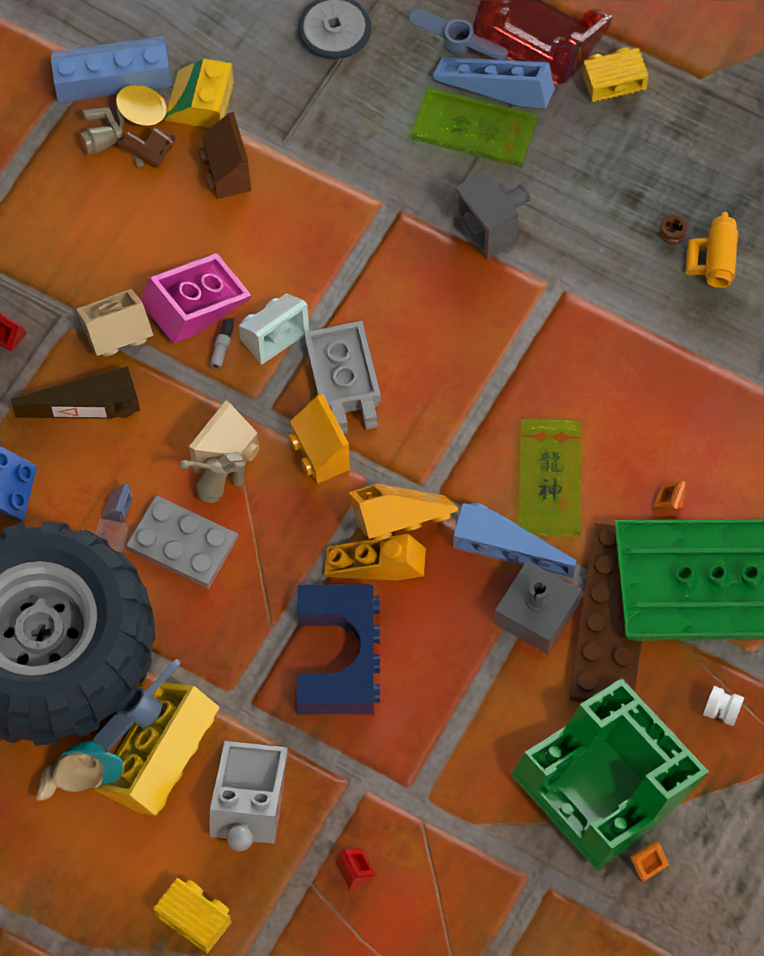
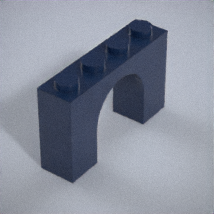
M373 584L298 585L297 615L299 626H338L353 634L360 645V651L356 660L342 671L336 673L297 674L298 715L374 714V703H380V684H374V673H380V654H374V644H380V625H374V614H380V595H374Z

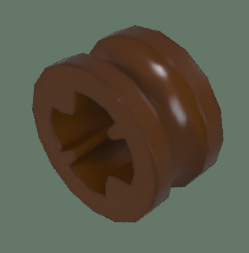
M677 215L665 217L661 222L660 238L667 244L672 245L682 242L686 235L687 223L682 217ZM672 226H677L678 230L674 233L669 232Z

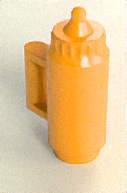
M722 212L721 216L712 220L708 231V238L688 240L685 273L691 276L705 275L708 285L714 288H727L735 278L738 230L736 229V221L728 217L727 212ZM699 248H707L706 265H698Z

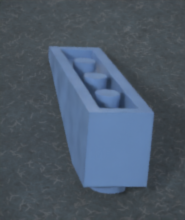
M442 57L433 74V79L519 107L546 108L555 91L548 62Z
M462 504L453 535L454 549L523 566L528 560L547 572L571 578L574 577L576 560L482 504Z

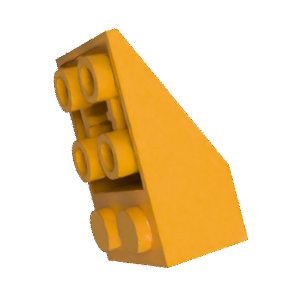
M379 483L349 492L358 527L369 539L374 538V540L389 538L392 536L391 532L399 529L404 531L418 529L422 526V522L433 519V522L447 520L451 517V513L458 511L457 506L444 495Z

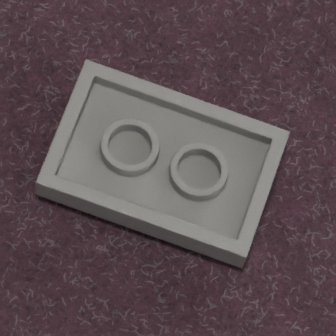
M156 495L126 547L127 551L209 589L238 540V533Z

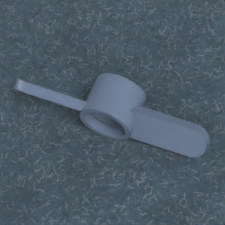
M416 8L410 13L411 23L443 37L444 46L452 55H465L473 48L498 60H505L507 58V49L474 35L471 24L466 20L455 19L448 21L420 8ZM461 34L467 38L458 41L452 39L451 36Z
M176 658L147 691L142 687L135 688L132 693L133 699L117 716L115 715L95 736L94 741L100 743L107 752L134 723L141 728L151 725L157 719L162 709L161 702L152 694L182 662Z

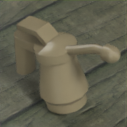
M109 107L82 110L85 121L106 119L108 126L87 128L86 131L80 133L81 144L87 155L92 153L98 154L115 143L116 145L121 144L124 139L122 130L124 119L119 109H116V116L120 126L115 121ZM131 153L135 158L136 166L142 168L144 166L143 159Z
M239 452L224 454L220 458L211 457L207 460L206 464L182 460L179 463L181 469H188L192 466L205 469L196 485L197 496L204 502L215 503L224 494L226 476L230 472H233L232 482L234 485L242 486L244 484L246 463Z

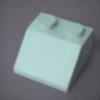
M290 294L272 299L263 310L255 315L247 316L238 326L240 340L261 365L304 337V332L309 331L308 308L304 300Z

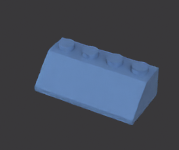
M164 36L51 52L53 78L58 103L117 95L121 89L130 85H143L151 89L172 87Z

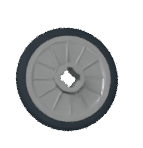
M316 0L304 9L298 21V35L302 44L313 54L327 59H342L357 53L368 42L372 30L368 12L355 0Z

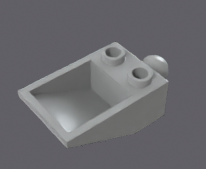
M224 741L210 806V837L226 838L229 847L238 852L247 850L253 841L275 843L288 747Z

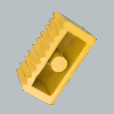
M621 48L614 54L605 56L595 54L583 61L582 75L592 102L647 89L648 72L639 48L631 50L629 48Z
M177 878L154 906L155 916L204 953L208 954L231 924L230 915L227 914L229 909L215 898L210 902L201 895L203 890L193 881L187 880L184 883Z

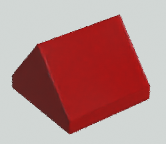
M0 312V345L12 351L27 332L20 324Z
M362 848L341 850L338 853L335 862L349 890L376 877Z

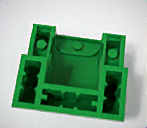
M621 678L581 703L566 727L524 752L510 775L597 870L628 849L661 822L699 785L709 771Z

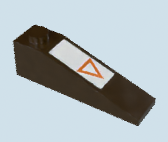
M128 366L10 399L16 418L112 419L116 417H129L134 412L140 411L138 397Z

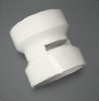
M714 686L703 715L709 718L718 717L725 724L733 727L744 697L737 694L732 696L725 694L724 689Z

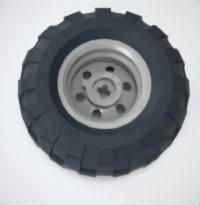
M45 521L42 522L41 527L26 528L25 524L22 523L3 528L4 533L0 535V739L11 743H16L21 739L30 740L36 746L59 744V738L78 734L80 738L99 729V723L107 716H117L133 699L132 693L137 684L142 683L146 678L152 662L151 651L155 641V622L147 589L144 587L137 569L125 554L119 551L116 552L109 546L108 540L88 530L83 531L80 529L79 532H75L69 529L68 524ZM27 604H32V605H33V606H30V607L26 608V609L23 610V611L21 610L22 607L25 606V605H27ZM61 604L65 606L63 612L58 613L53 607ZM8 629L14 633V636L5 638V631ZM79 633V637H78V638H76V639H70L71 637H73V636H75L76 634ZM54 655L59 661L50 663V656ZM29 659L27 664L20 665V663Z

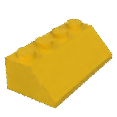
M162 683L152 694L162 704L159 716L148 727L141 728L136 723L132 725L115 754L123 761L121 776L112 783L100 785L95 788L96 791L138 813L157 815L165 806L167 796L174 784L180 780L188 760L197 751L198 743L205 731L213 724L214 716L219 709L218 705L195 686Z

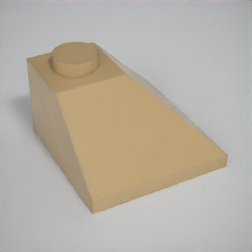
M227 401L222 404L189 446L191 460L205 464L211 457L220 458L224 454L239 452L245 463L247 460L250 462L256 457L260 448L258 434L255 429ZM193 467V472L198 476L202 475L205 471L203 468Z

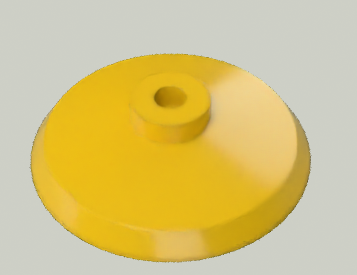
M130 85L121 89L117 95L116 103L119 111L127 120L134 124L142 126L154 125L162 121L166 115L167 107L164 99L159 93L149 87Z

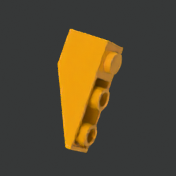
M409 534L391 536L383 540L372 539L326 547L324 576L394 581L424 577L426 548Z

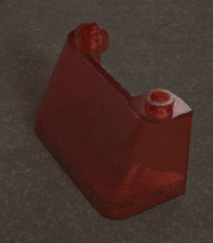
M481 0L473 23V34L507 49V57L513 61L548 62L553 83L564 84L573 77L583 64V61L586 60L604 36L613 16L594 8L586 11L581 21L542 0Z

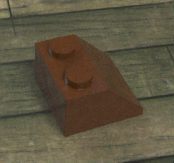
M231 112L202 135L203 147L198 148L202 165L208 164L209 172H205L209 189L215 188L217 199L251 191L248 158L235 114Z

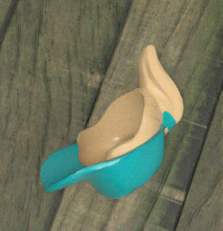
M84 741L72 745L62 753L56 764L48 766L43 771L36 799L45 800L50 798L57 787L70 792H79L112 783L121 776L123 761L120 757L107 753L105 748L95 741Z

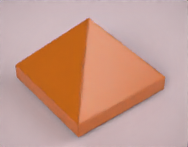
M681 480L663 483L652 510L660 512L683 507L686 482Z
M657 839L630 856L642 883L669 866Z

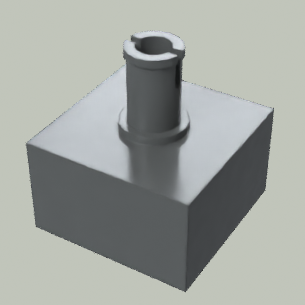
M484 170L455 187V218L488 260L517 243L519 213L515 208L529 202L531 197L526 187L522 184L503 194Z
M527 560L495 609L494 624L542 652L549 654L579 607L582 590Z

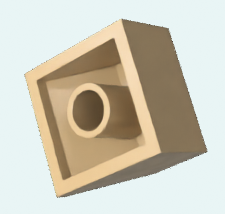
M132 288L76 309L90 345L97 356L113 355L123 346L129 344L130 346H137L145 343L148 337L153 336L143 303Z

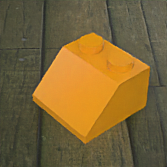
M322 393L316 396L290 421L291 433L288 434L294 451L300 450L303 456L301 464L306 475H312L317 484L350 470L349 443Z

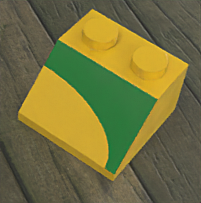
M202 59L179 69L165 121L211 128L226 115L234 84L232 63Z

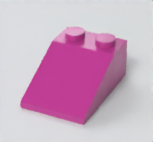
M216 253L150 277L140 300L144 308L173 344L197 335L248 301L252 295Z

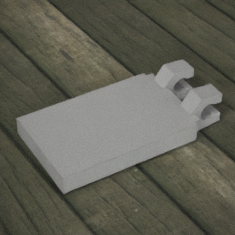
M358 321L304 332L317 394L323 393L343 433H348L345 413L362 410L366 430L377 428L375 407L379 406V402H381V393L363 322Z

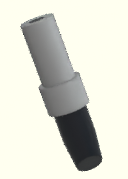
M234 318L223 321L220 332L216 337L215 349L210 361V367L214 369H221L226 350L229 349L231 342L230 337L233 331Z

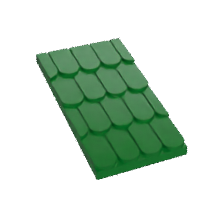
M615 520L625 630L628 640L699 641L764 639V520Z

